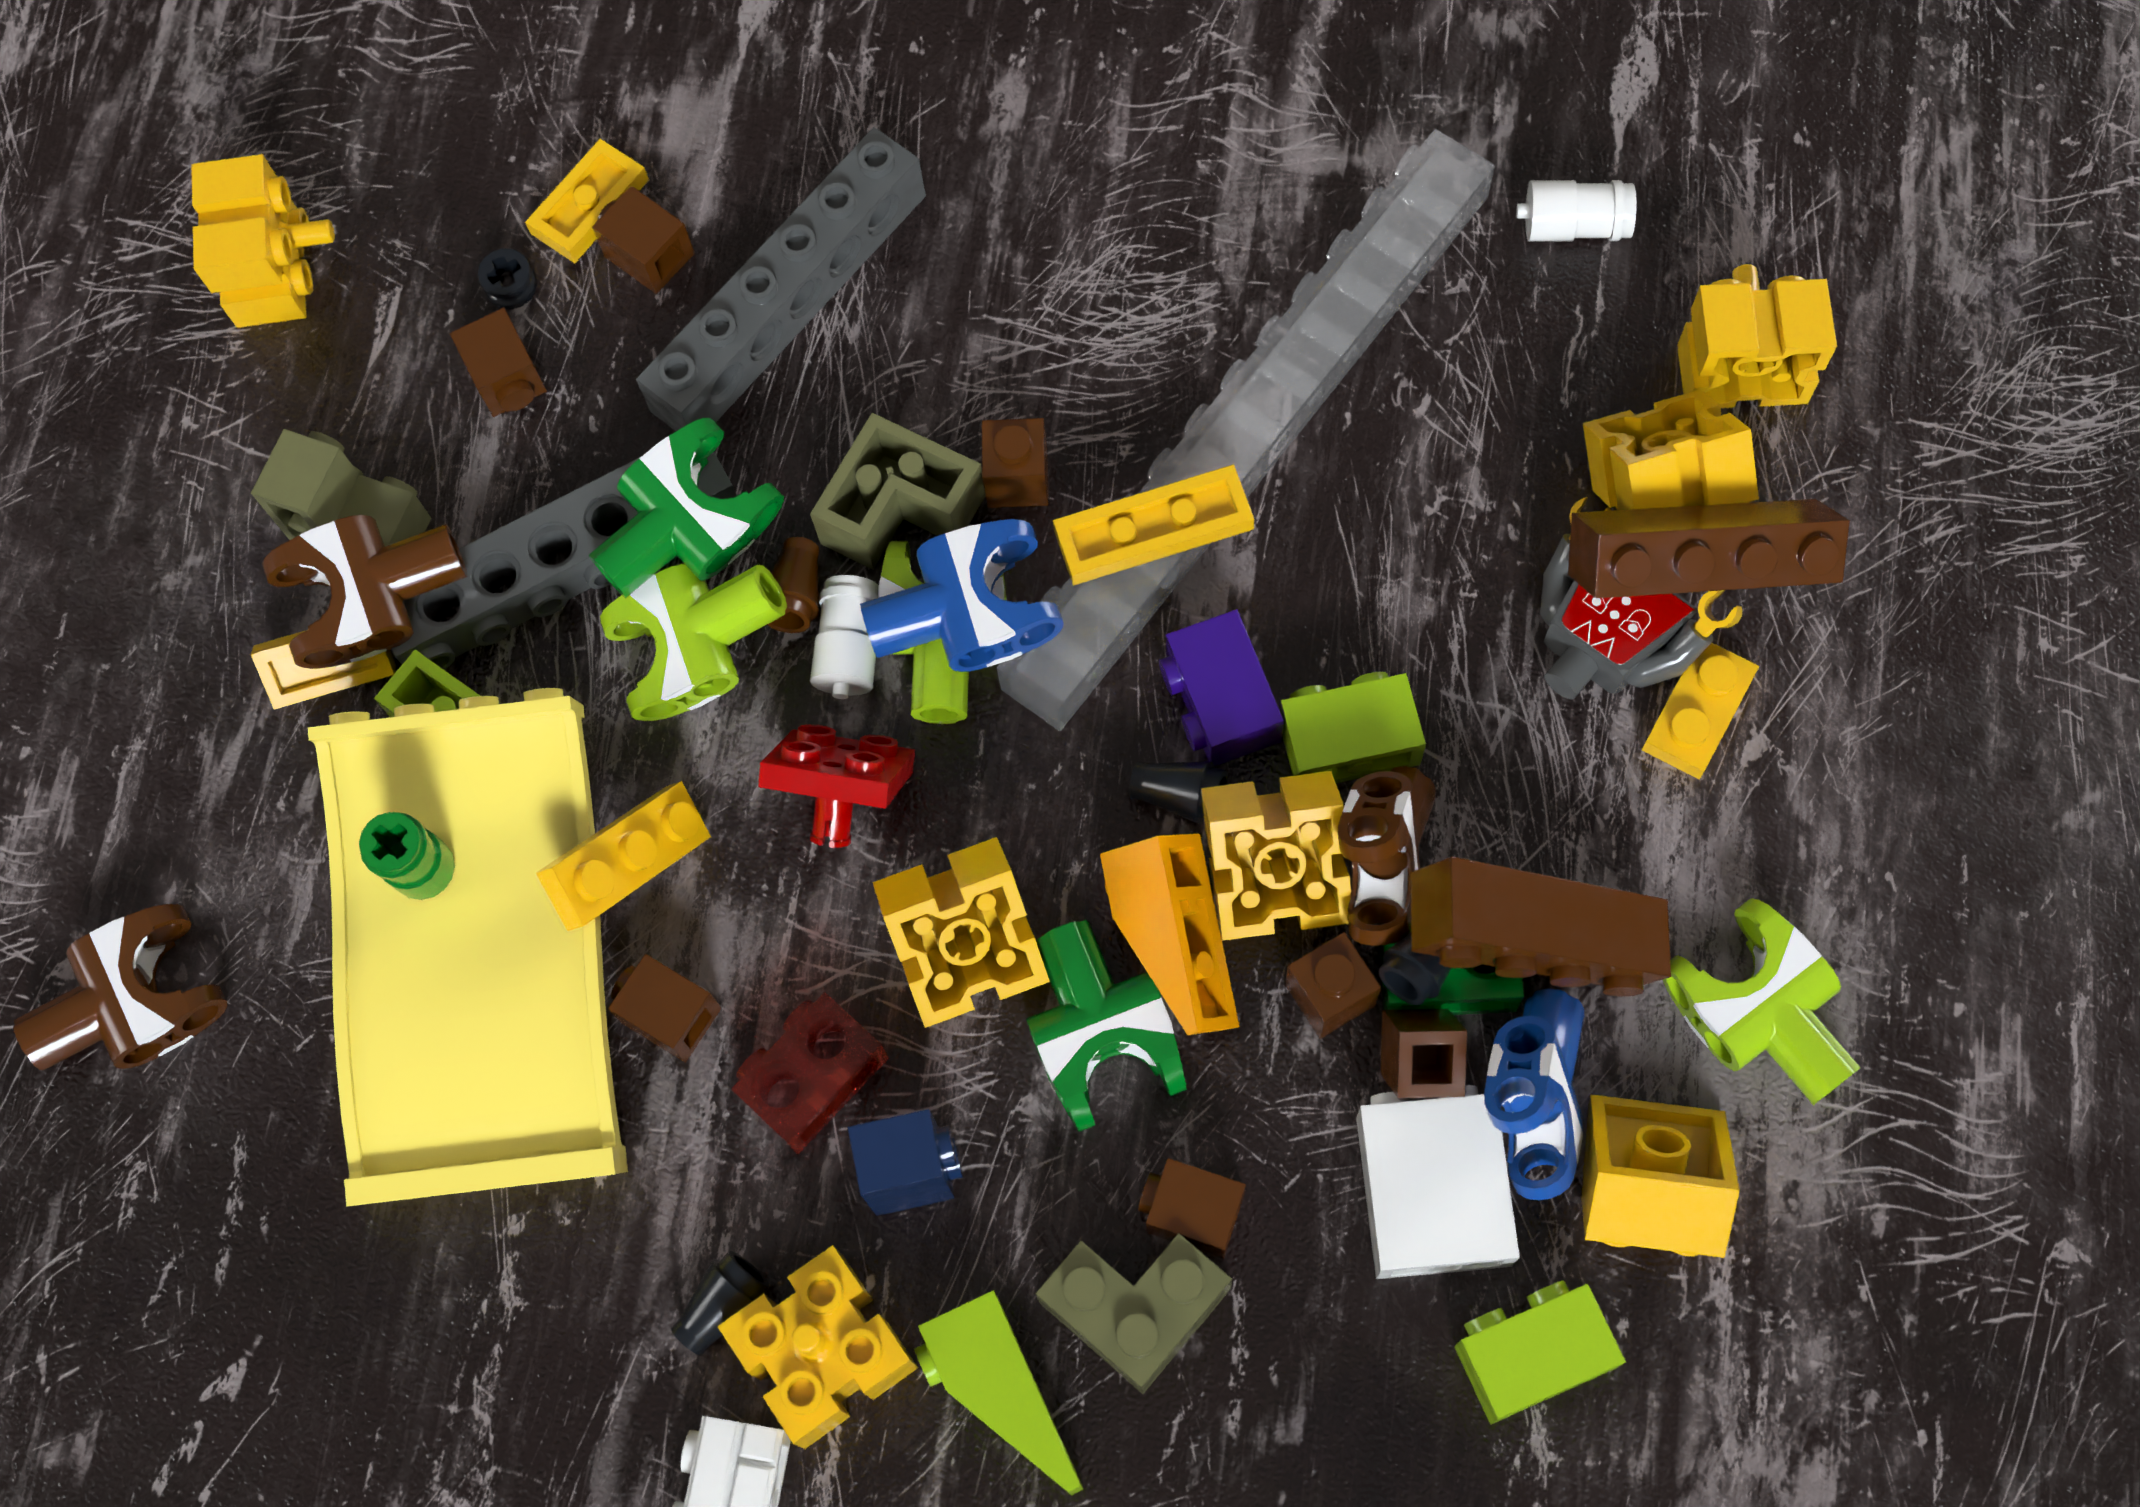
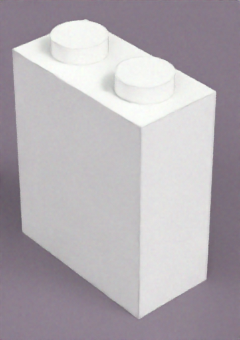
M1465 1085V1097H1438V1099L1411 1101V1098H1397L1394 1092L1371 1096V1105L1360 1106L1356 1120L1376 1279L1512 1267L1520 1256L1502 1131L1495 1128L1489 1119L1485 1107L1484 1094L1478 1095L1477 1086Z

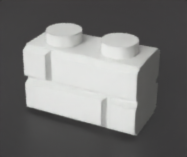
M702 1416L700 1430H690L688 1432L682 1451L681 1472L690 1474L685 1502L675 1501L672 1507H778L791 1443L790 1438L781 1429Z

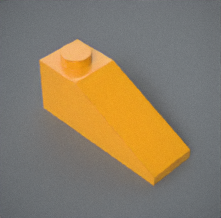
M1200 834L1155 836L1100 853L1105 878V889L1109 898L1112 918L1186 1034L1194 1035L1240 1027Z

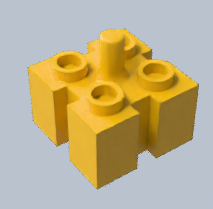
M263 154L191 164L192 206L198 213V226L193 227L194 270L211 293L220 292V306L234 325L239 328L306 318L305 295L312 294L313 279L306 259L300 258L304 257V247L334 242L335 233L331 221L325 219L309 222L304 208H297L293 203L286 179L283 176H276Z
M1744 264L1732 271L1733 279H1722L1709 285H1700L1691 308L1692 322L1685 323L1677 344L1683 394L1701 389L1719 403L1721 409L1734 408L1737 401L1758 400L1759 407L1808 404L1819 383L1818 370L1826 369L1837 348L1827 279L1805 280L1800 276H1784L1769 283L1767 290H1760L1757 268L1751 264Z
M1701 389L1655 402L1654 409L1635 415L1631 410L1583 423L1592 490L1610 508L1616 506L1617 510L1734 504L1748 503L1759 499L1751 429L1731 413L1721 415L1720 404Z
M1332 771L1279 778L1280 793L1258 796L1253 781L1201 788L1206 837L1212 857L1209 858L1212 893L1222 941L1275 934L1274 919L1297 916L1301 930L1348 924V905L1351 897L1350 875L1340 852L1338 840V824L1344 804Z
M997 837L948 854L952 869L927 878L921 864L872 882L883 918L898 958L902 962L910 990L925 1028L975 1010L970 996L995 987L999 999L1002 1000L1050 982L1035 937L1026 919L1027 914L1011 868Z
M834 1245L787 1277L796 1290L787 1299L777 1305L765 1294H762L717 1326L748 1374L759 1380L770 1374L777 1386L762 1397L792 1443L803 1449L808 1448L851 1417L841 1402L861 1389L866 1396L874 1400L918 1368L889 1323L880 1314H877L869 1321L865 1320L859 1310L872 1302L873 1299L845 1257Z

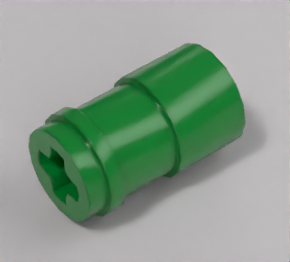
M398 812L380 814L370 820L362 830L359 848L364 864L371 872L381 877L387 884L408 898L424 900L435 897L445 890L452 880L455 869L452 852L441 839L424 828L412 816Z

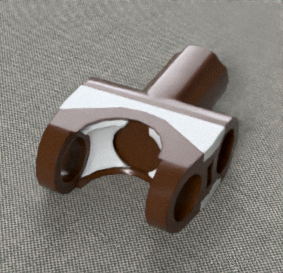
M367 515L348 516L310 529L273 549L264 558L262 563L267 581L273 586L289 587L304 583L305 587L318 584L331 587L332 597L326 612L319 620L308 625L309 630L297 635L289 644L295 665L307 669L328 668L364 660L404 644L414 633L403 601L468 577L463 557L447 524L384 546L376 520Z
M1400 766L1394 767L1390 771L1374 772L1361 777L1353 784L1338 824L1339 849L1345 858L1352 861L1353 869L1352 890L1348 905L1349 933L1354 941L1361 944L1378 946L1397 943L1411 931V872L1420 869L1418 847L1436 796L1433 781L1417 768ZM1374 923H1386L1382 925H1369Z
M163 904L137 911L99 927L74 941L67 948L66 955L79 986L14 1019L13 1030L22 1051L36 1068L45 1070L102 1039L116 1068H133L150 1062L183 1045L222 1016L226 1011L228 1003L218 985H202L185 992L179 989L170 993H159L157 990L155 976L159 962L166 952L176 946L175 941L183 937L192 926L184 906Z

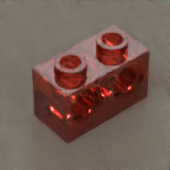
M826 992L814 1003L811 1000L804 1001L788 1016L783 1025V1029L786 1031L783 1036L768 1051L765 1048H760L750 1055L736 1074L739 1081L731 1088L736 1096L797 1155L889 1059L882 1044ZM836 1031L846 1035L845 1046L837 1056L829 1059H821L814 1056L815 1043L823 1034ZM784 1079H792L799 1082V1093L790 1105L783 1108H774L768 1105V1094L774 1084Z

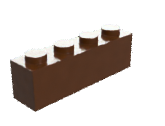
M1817 499L1572 513L1568 575L1594 598L1843 583L1850 520Z
M1452 856L1411 872L1412 952L1439 956L1440 965L1471 968L1481 964L1495 966V974L1501 977L1523 978L1536 974L1550 976V984L1554 986L1581 987L1590 983L1603 986L1604 994L1619 997L1642 994L1645 984L1671 977L1668 899Z

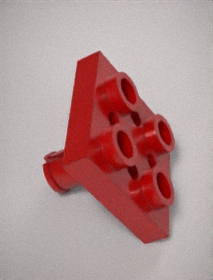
M801 725L798 727V730L792 729L760 762L758 787L816 797L810 841L823 846L825 837H830L829 847H846L851 844L850 829L853 803L886 809L913 773L915 749L898 747V741L888 736L864 735L860 737V740L837 737L836 730L827 726Z

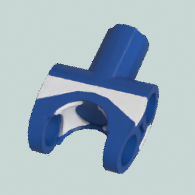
M998 520L957 529L938 535L923 543L918 548L916 557L924 584L860 603L863 620L876 657L880 658L941 639L949 667L959 672H971L1012 660L1044 645L1057 636L1063 628L1064 621L1060 609L1055 603L1036 602L1028 604L1027 601L1010 602L1002 600L992 593L995 582L1007 570L1015 567V562L1025 559L1037 548L1038 540L1033 526L1023 520Z
M1557 989L1535 991L1532 997L1526 999L1522 1017H1517L1507 1022L1498 1030L1493 1043L1484 1092L1485 1107L1490 1121L1495 1128L1504 1133H1509L1507 1162L1512 1185L1519 1195L1532 1200L1551 1199L1562 1194L1570 1187L1575 1176L1584 1133V1120L1572 1085L1584 1022V1007L1580 1000ZM1502 1105L1505 1109V1112L1500 1109ZM1540 1165L1557 1167L1551 1176L1542 1180H1529L1524 1177L1529 1170Z

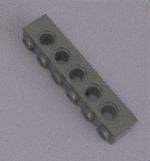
M873 127L636 378L650 412L675 431L701 418H711L717 422L926 197L919 158Z
M713 452L707 458L708 464L700 473L697 483L698 489L708 496L719 499L736 497L737 495L715 452ZM639 458L459 548L467 569V578L403 601L414 634L404 644L392 648L398 661L403 664L411 653L417 650L442 669H446L454 662L455 657L479 645L488 646L503 640L509 635L512 628L534 617H546L556 613L565 606L567 600L590 588L600 589L611 585L588 555L610 537L603 536L608 527L616 523H627L638 514L617 490V484L625 471ZM564 550L571 551L569 557L562 563L556 565L548 564L549 560L556 553ZM509 578L516 579L512 587L507 591L493 593L494 588L501 581ZM460 606L453 618L445 622H437L443 611L450 607Z

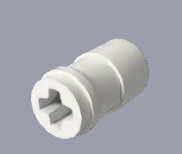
M1531 180L1528 185L1526 203L1517 204L1516 216L1517 219H1526V236L1528 241H1573L1574 238H1608L1609 241H1619L1620 238H1631L1636 220L1635 185L1633 183H1623L1621 180H1612L1610 183H1576L1575 180Z
M838 575L827 578L824 582V589L819 597V604L822 608L819 634L815 637L810 682L815 688L832 693V696L837 699H847L848 695H862L873 689L876 655L866 630L860 603L878 598L879 585L864 577Z

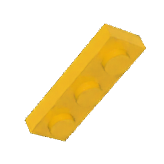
M1233 464L1053 520V526L1074 586L1254 530V517Z
M680 781L664 787L536 872V875L567 931L591 922L708 840L711 835L683 782Z

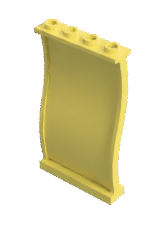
M541 688L529 690L523 693L524 701L499 704V698L496 696L468 697L459 700V709L439 712L434 711V705L408 704L395 707L394 717L370 720L368 712H342L329 716L330 725L308 727L309 741L313 742L316 747L329 851L332 900V979L335 1054L341 1119L349 1169V1178L344 1179L346 1207L628 1172L626 1146L622 1145L619 1132L610 1060L604 994L601 917L599 915L585 926L567 931L536 875V872L595 834L589 772L582 727V718H585L584 705L571 696H564L563 689ZM388 812L405 813L417 819L424 828L441 839L452 852L455 863L453 878L446 889L432 898L424 900L411 899L371 872L362 861L359 848L361 832L370 820L377 815Z

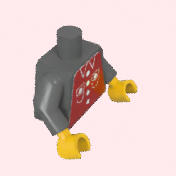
M1588 497L1582 498L1573 505L1569 515L1570 523L1572 513H1579L1586 504ZM1564 534L1543 575L1540 615L1549 626L1544 643L1551 651L1560 656L1544 675V678L1556 693L1564 698L1573 700L1590 680L1607 692L1617 694L1628 684L1643 688L1679 677L1713 642L1712 632L1716 628H1729L1739 622L1742 617V606H1736L1730 611L1727 618L1718 621L1712 615L1711 608L1713 602L1721 597L1725 590L1708 591L1699 601L1698 609L1677 593L1594 598L1568 575L1570 534ZM1698 612L1700 618L1698 620H1694Z

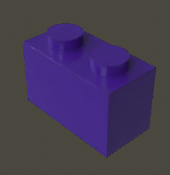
M1238 609L1166 634V658L1159 660V666L1170 695L1181 692L1189 712L1182 715L1181 720L1193 751L1204 749L1208 761H1212L1214 766L1282 742L1284 720Z

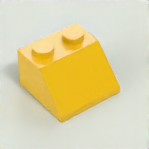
M1590 1094L1581 1198L1585 1240L1603 1242L1614 1247L1636 1246L1667 1250L1683 1256L1706 1255L1725 1258L1740 1191L1726 1112Z

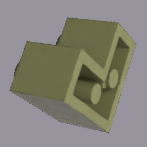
M871 413L810 513L820 544L874 570L903 520L937 536L967 527L986 496L981 464Z
M283 429L251 492V495L289 540L310 529L344 517L367 515L376 520L383 544L388 546L425 532L431 520L430 515L417 498L418 492L412 486L393 477L386 476L380 482L364 476L343 453L345 448L341 443L328 435L316 431H311L307 437Z
M1179 1233L1134 1286L1085 1243L1080 1241L1036 1292V1296L1044 1308L1139 1392L1144 1394L1231 1290L1232 1278Z

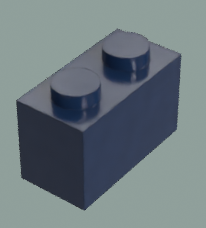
M930 1109L848 1127L860 1195L876 1216L955 1199L951 1180L963 1178L955 1138L951 1136L949 1125L938 1127Z

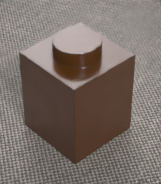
M630 186L618 200L609 202L602 209L597 222L592 226L604 257L656 295L695 254L685 224L633 186Z
M501 308L449 333L479 394L493 417L506 411L520 410L530 404L535 397L547 392L505 308Z
M1044 418L982 420V478L988 508L1049 506L1048 450Z
M1345 932L1287 967L1285 986L1319 1039H1322L1376 1006L1381 987Z
M647 954L643 956L636 967L633 965L629 966L619 976L611 992V999L614 1001L608 1008L623 1025L685 1063L722 1009L711 993Z
M1449 1009L1382 1010L1381 1075L1397 1098L1465 1097L1467 1030Z
M1167 1158L1162 1176L1150 1172L1140 1199L1138 1211L1148 1214L1146 1221L1147 1233L1172 1241L1179 1233L1199 1251L1224 1259L1244 1198L1246 1184Z

